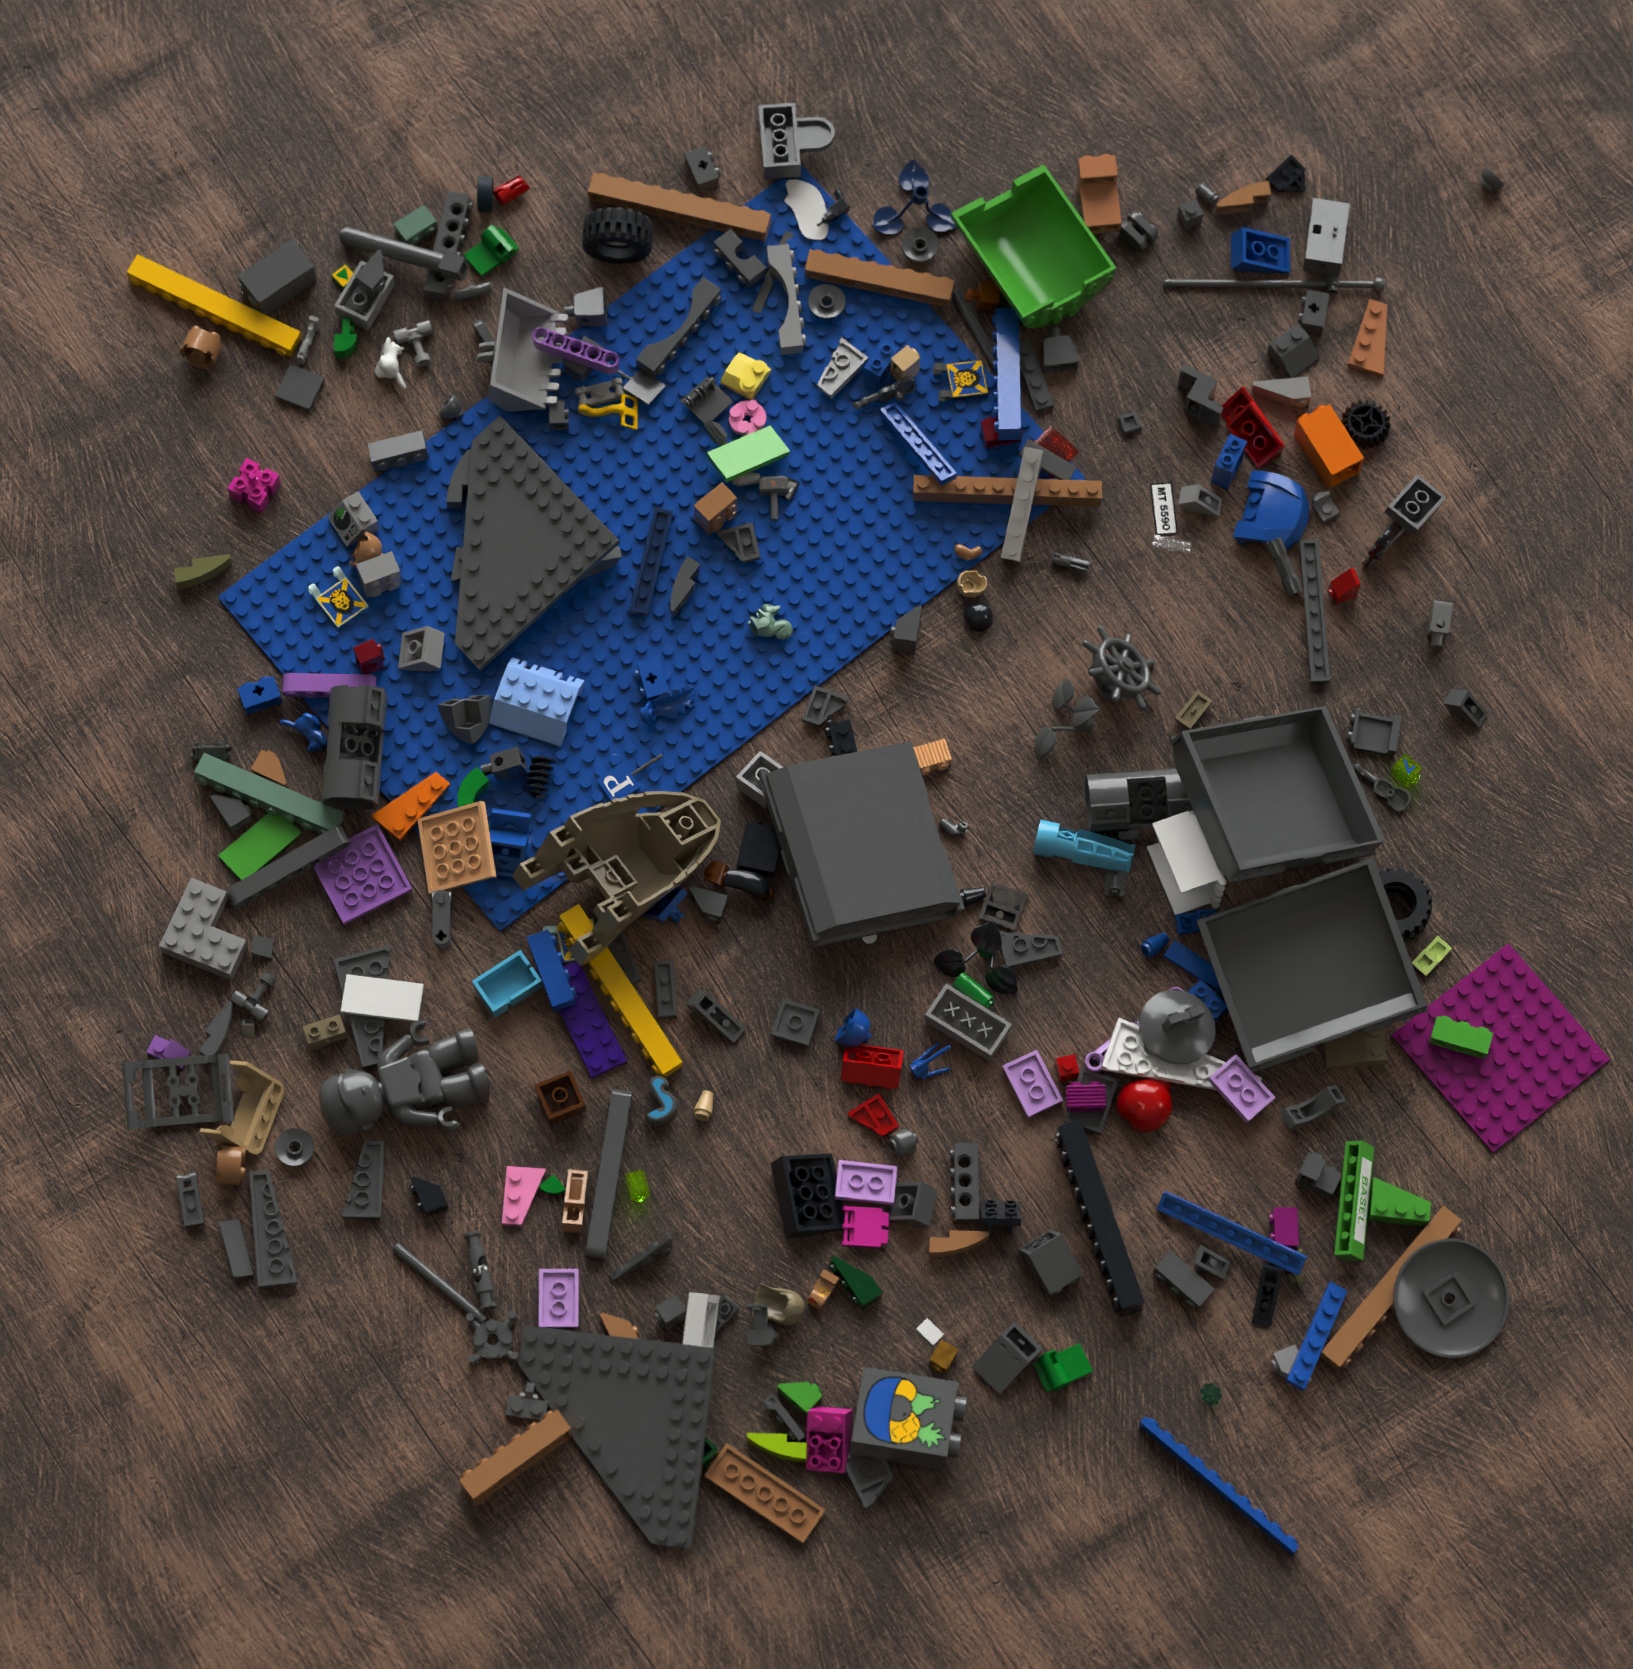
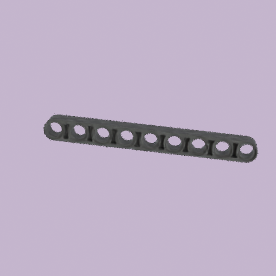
M612 1090L587 1240L586 1257L606 1258L632 1091Z

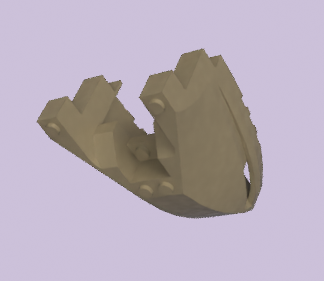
M648 791L641 794H630L620 799L615 798L610 802L597 804L569 816L563 826L549 832L535 856L520 863L512 876L523 891L560 872H563L571 882L577 884L588 878H591L607 900L596 905L593 910L599 920L592 931L577 938L569 950L581 966L596 958L630 924L684 882L701 865L718 839L721 820L705 800L686 793ZM675 807L667 812L637 814L640 808ZM703 843H705L704 848H703L701 854L699 855V853H700V851H701V848H702V845H703Z

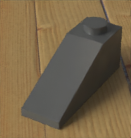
M696 990L685 1004L696 1016L732 1043H735L746 1029L705 990Z

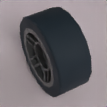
M478 177V212L493 211V177Z

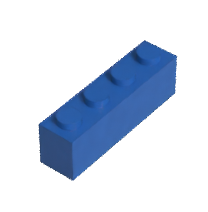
M547 929L526 937L553 1012L575 1005L577 993L574 986L570 987L568 980H571L568 970L562 967L561 963L564 962L561 951H556L555 946L558 944L555 935H550Z

